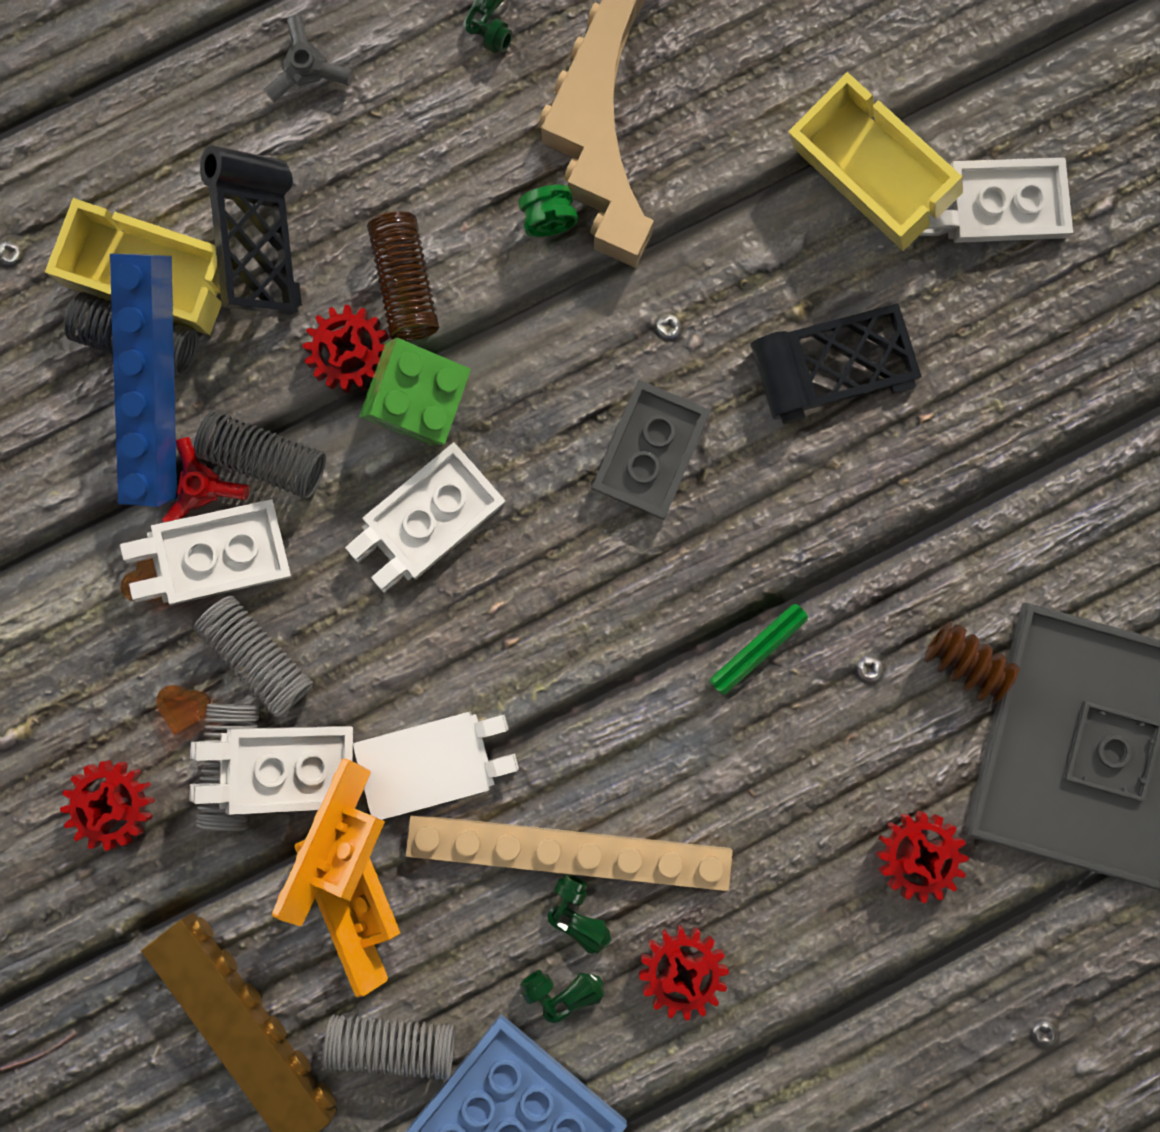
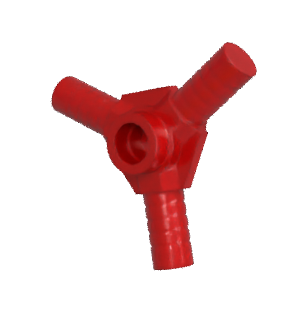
M190 437L176 440V448L184 469L180 474L177 491L179 498L162 518L164 523L183 519L192 507L199 508L216 501L218 497L240 500L248 499L250 493L248 484L221 481L220 476L205 464L199 463Z

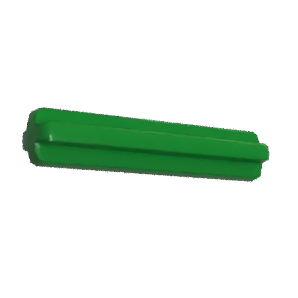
M797 604L791 605L710 678L711 685L720 694H727L808 621L809 617L806 612Z

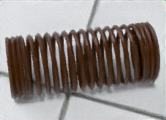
M392 211L375 216L368 222L367 230L372 244V254L375 258V268L378 271L377 276L379 278V288L382 291V302L385 305L383 308L386 311L385 316L388 318L386 322L389 325V336L391 339L400 338L404 341H414L435 334L440 327L437 315L435 314L436 309L433 307L435 303L431 300L433 298V295L430 293L432 289L429 287L430 281L427 280L429 275L426 273L428 269L425 267L426 261L422 253L423 247L420 246L422 242L419 239L421 236L418 233L416 215L406 211ZM402 223V224H394V225L386 226V227H384V228H382V229L377 230V228H379V227H381V226H384V225H387V224ZM409 241L403 244L389 245L395 242ZM408 247H411V248H409V249L402 250V251L390 252V251H392V250H396V249H400V248H408ZM413 254V255H409V256H406V257L393 258V257H397V256H401V255ZM413 261L406 264L394 265L402 262ZM413 268V269H410V270L399 271V270H402V269ZM413 275V276H410V277L399 278V277H403V276ZM391 295H399L394 298L390 297ZM396 308H404L399 311H392ZM397 315H405L400 318H395V316Z

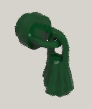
M474 0L464 19L463 27L465 31L471 35L480 34L483 36L485 49L493 53L498 51L505 52L512 40V30L508 29L506 22L498 18L494 19L490 25L487 24L489 17L504 0ZM476 12L483 15L480 20L473 19Z
M566 874L564 879H558L554 887V891L563 900L560 906L556 905L550 908L547 914L548 922L554 928L576 940L587 953L598 954L603 949L608 948L611 941L610 930L607 928L604 920L585 917L567 908L569 902L577 905L583 904L587 897V892L585 891L587 883L575 875ZM562 915L572 919L569 926L558 921Z
M541 970L532 972L520 984L523 988L521 994L526 1002L532 1004L539 1000L543 1006L544 1018L551 1023L560 1022L582 1008L600 1004L602 997H604V982L600 976L592 973H579L574 981L553 999L550 998L548 993L553 989L554 982L548 974H543ZM563 1002L567 1008L556 1015L555 1006Z

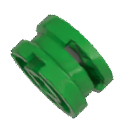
M548 185L531 190L521 196L518 204L520 210L525 213L526 218L523 221L526 235L530 237H548L565 232L578 223L576 209L571 206L573 202L571 188L566 185Z

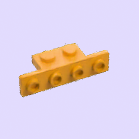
M342 759L332 777L331 785L321 807L314 817L305 842L296 856L295 864L285 886L278 896L272 917L290 924L302 926L319 888L343 899L351 900L385 821L355 809L370 776V770L351 760Z
M305 839L295 844L297 854L301 850ZM369 857L350 901L319 888L315 897L357 998L367 995L387 982L388 976L375 944L391 940L401 933Z

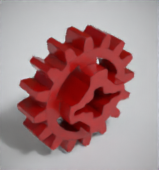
M345 304L343 314H338L333 307H330V318L325 320L317 315L315 319L320 326L317 330L313 328H307L306 330L313 340L312 342L303 343L302 348L307 353L312 354L305 359V363L309 368H316L313 375L318 381L326 378V385L331 390L340 383L342 390L345 393H349L351 384L356 383L361 391L365 390L364 380L367 378L373 379L385 345L381 343L389 339L386 330H378L381 323L376 316L368 320V313L362 307L356 315H354L350 305ZM366 331L372 339V350H369L363 344L366 338ZM352 343L355 349L352 352L346 350L342 354L340 351L341 347H349ZM322 348H326L330 352L329 367L326 366L323 360ZM363 366L359 370L349 373L350 370Z
M106 760L100 761L98 767L95 764L83 767L85 776L78 774L70 778L76 787L75 789L63 790L62 795L70 799V804L60 807V812L70 813L71 819L64 824V827L71 828L75 826L78 829L73 838L75 841L88 837L89 849L99 847L102 843L104 850L108 851L116 848L117 842L121 846H125L132 842L131 835L138 836L145 832L140 821L152 819L153 815L145 811V806L154 803L155 798L145 797L144 791L151 784L150 782L140 784L137 781L141 775V770L136 769L127 773V762H118L113 767L112 761ZM106 778L105 782H101L98 790L89 789L97 780ZM104 798H108L107 804L103 803ZM109 806H113L112 811L108 812ZM116 820L127 821L119 830L109 832L110 828L115 826Z
M917 811L915 821H913L910 815L901 814L902 825L898 826L889 822L887 825L892 832L890 837L880 835L878 838L886 845L885 850L876 852V857L886 861V864L878 869L879 873L883 876L892 875L887 885L893 890L899 889L902 886L901 896L910 900L914 892L917 900L921 903H927L928 893H931L939 901L943 900L941 889L946 887L955 892L957 888L952 881L955 876L965 878L966 876L962 870L958 869L959 863L969 861L968 856L958 851L966 842L959 837L952 838L957 828L950 823L942 827L943 817L934 814L928 822L927 813L923 811ZM921 830H931L941 839L927 841L925 834ZM902 840H904V843H903V845H902V848H901L900 852L897 853V849H898V847H899V844L901 843ZM921 848L928 851V854L923 856V865L915 861L920 857L919 850ZM946 860L945 867H944L943 871L940 873V871H941V869H942V866H943V864H944V861ZM916 872L923 883L908 881L902 874L906 873L909 875Z
M678 925L676 936L672 937L664 929L661 931L663 941L660 944L652 939L648 942L653 951L652 955L641 954L640 957L641 962L648 966V968L639 971V978L643 981H650L642 988L645 997L655 994L656 996L652 1002L653 1008L658 1010L665 1004L667 1006V1015L671 1019L677 1010L682 1011L685 1021L690 1020L691 1010L697 1009L698 1013L703 1017L706 1015L704 1004L709 1002L714 1006L719 1005L715 995L716 990L720 992H726L727 990L726 983L719 979V977L728 975L729 969L727 965L718 964L725 955L722 949L711 951L715 944L711 935L703 941L700 940L699 928L694 927L689 936L685 935L682 925ZM679 946H690L699 951L691 954L682 951ZM666 953L668 957L666 966L658 971L659 974L656 975L658 963ZM675 958H678L681 965H684L689 970V979L692 986H688L686 980H683L678 975V966ZM710 970L709 981L706 987L701 991L699 987L703 976L709 974ZM675 991L686 995L687 998H676L670 996L669 993Z

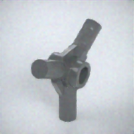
M300 15L288 17L287 23L292 46L289 47L282 67L284 72L263 89L266 95L275 102L294 84L298 86L318 82L322 78L350 86L353 79V70L327 63L326 58L312 43H308L302 17Z

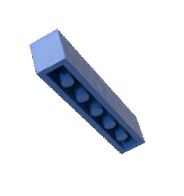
M110 254L118 504L158 507L177 498L172 256Z

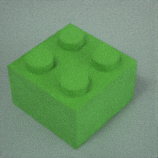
M395 338L384 345L359 417L431 446L443 445L446 443L471 369L400 338Z

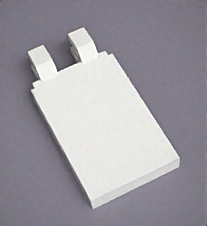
M1037 158L953 161L950 165L963 176V194L937 219L929 215L930 226L920 236H939L948 233V239H954V243L1062 239L1069 237L1073 234L1066 159Z
M453 442L363 517L365 524L362 528L364 531L345 548L358 563L371 554L377 546L390 559V562L371 578L385 593L403 576L408 581L412 577L415 580L504 506L506 501Z
M272 499L151 525L152 532L147 533L148 538L120 544L123 560L127 564L151 558L154 561L157 577L129 584L132 599L136 603L162 596L163 603L169 602L170 605H175L291 578Z
M470 711L352 743L357 763L371 772L364 787L370 815L383 820L491 790L492 785H495L493 777L517 771L519 766L515 753L488 760L483 742V737L509 730L505 714L478 721L477 715H472Z
M353 727L227 729V733H221V741L191 742L190 759L196 761L220 760V783L190 784L189 801L194 804L219 803V809H225V813L229 815L319 810L331 785L332 777L342 759L345 758L352 761Z

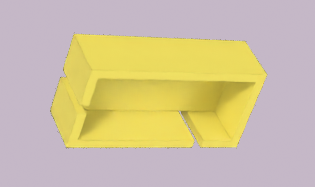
M848 72L788 131L794 149L902 251L930 226L929 215L937 219L963 194V176L879 100L874 104L873 95Z
M75 198L72 199L46 267V274L66 288L93 294L99 298H104L106 301H111L110 254L172 256L173 323L177 322L179 325L183 324L194 328L198 332L211 335L222 305L221 301L216 297L217 293H221L216 246L214 244L114 212L112 215L105 208Z

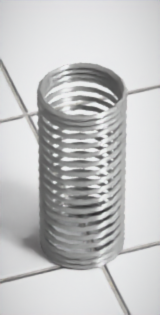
M227 596L216 602L197 620L194 625V632L199 635L200 639H205V644H210V649L215 650L216 655H220V660H225V665H230V670H235V675L240 676L239 681H245L244 686H249V691H254V696L259 697V702H264V707H268V711H271L270 714H273V717H278L295 705L310 690L313 681H310L311 678H308L306 673L299 675L302 668L295 670L297 663L290 664L292 658L285 659L287 653H281L282 647L276 648L277 642H272L273 637H267L268 632H262L263 627H257L258 622L253 621V616H248V611H243V606H240V602H237L234 596ZM243 616L233 627L222 634L234 621ZM247 622L238 632L227 639L237 628ZM252 627L244 636L232 644L240 635ZM256 633L249 641H247L243 646L239 648V646L243 642H245L250 636ZM260 639L255 645H253L248 651H246L254 642ZM262 645H264V646H263L260 650H258L253 656H251L257 649H259ZM251 670V672L243 678L244 674ZM257 675L251 682L248 683L249 679ZM262 680L257 687L253 688L257 682ZM266 686L262 692L258 693L262 687ZM271 691L267 697L263 698L266 693ZM276 696L270 703H268L271 698Z
M214 703L206 705L208 708L205 714L208 717H216L206 718V722L246 726L206 725L205 729L227 730L259 727L256 723H252L259 720L258 710L260 708L257 706ZM205 732L203 734L205 737H221V733ZM204 740V741H221V740ZM205 761L201 765L220 767V762ZM220 769L200 770L203 774L220 775ZM201 776L199 778L201 781L220 782V776ZM203 803L217 805H200L197 807L199 811H206L196 815L197 820L195 821L197 823L195 825L199 829L243 831L249 828L250 818L248 816L250 814L229 815L227 813H214L225 812V809H219V803Z
M333 1014L329 1018L325 1033L323 1067L326 1071L328 1069L330 1071L338 1069L341 1072L345 1068L347 1072L352 1069L355 1073L358 1070L364 1073L367 1070L369 1074L374 1071L377 1075L382 1071L384 1075H387L389 1072L394 1076L397 1072L399 1077L404 1073L407 1078L412 1073L414 1078L419 1074L422 1079L425 1075L431 1079L434 1074L436 1080L441 1078L442 1081L444 1079L447 1081L452 1067L455 1026L453 1024L451 1026L449 1024L445 1025L444 1023L441 1027L440 1023L437 1024L434 1056L430 1070L434 1024L430 1023L426 1060L423 1068L427 1024L425 1022L422 1023L419 1058L415 1070L419 1022H415L411 1060L408 1068V1054L412 1034V1022L409 1021L406 1027L404 1058L400 1070V1058L405 1031V1022L403 1020L400 1022L397 1038L398 1022L396 1019L392 1023L390 1033L389 1019L385 1021L383 1030V1020L381 1018L377 1022V1027L374 1017L371 1019L370 1024L368 1018L365 1017L361 1026V1018L359 1016L354 1024L352 1015L347 1022L345 1015L339 1016L337 1014L335 1016ZM397 1038L396 1061L393 1068V1056ZM388 1043H389L388 1064H387V1067H386V1069H385V1058H386L387 1049H388ZM374 1045L373 1064L370 1068V1059ZM359 1046L358 1064L357 1066H355V1060ZM381 1047V1062L378 1068V1057ZM366 1048V1062L363 1068V1057ZM351 1050V1062L348 1067V1058ZM342 1053H343V1060H344V1061H343L342 1066H341L340 1062H341Z

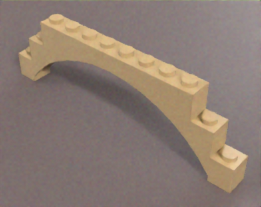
M602 0L600 4L596 2L593 4L587 19L588 31L584 38L579 36L575 41L570 56L573 62L568 72L563 70L560 73L554 89V93L557 94L552 106L545 105L539 118L538 127L541 128L542 144L573 157L564 176V180L568 181V187L571 188L572 198L600 210L590 231L591 234L595 235L594 250L636 268L652 235L654 220L644 216L630 188L618 147L613 99L621 54L633 22L646 0Z

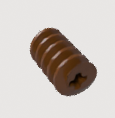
M949 621L930 642L923 661L928 663L935 657L940 658L936 671L941 673L951 666L953 671L950 681L955 682L962 676L966 677L963 686L965 692L970 691L977 685L980 688L976 700L980 702L991 695L993 703L999 701L1014 684L1020 670L1018 665L1015 663L1006 664L1004 655L999 653L992 655L993 649L989 644L979 646V638L975 634L965 637V627L962 625L952 627L953 621Z

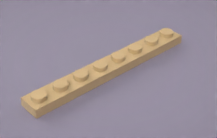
M412 814L409 822L406 857L729 891L733 850L726 847Z

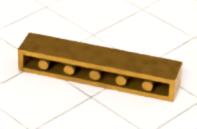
M192 912L141 950L143 955L272 1132H319L330 1123L337 1111L333 1093L327 1085L317 1082L310 1072L311 1065L307 1057L300 1050H294L285 1038L287 1036L286 1030L282 1023L276 1017H270L261 1005L262 998L260 993L252 984H246L236 971L238 970V965L228 951L219 948L212 938L214 936L213 930L202 917L197 918L194 912Z

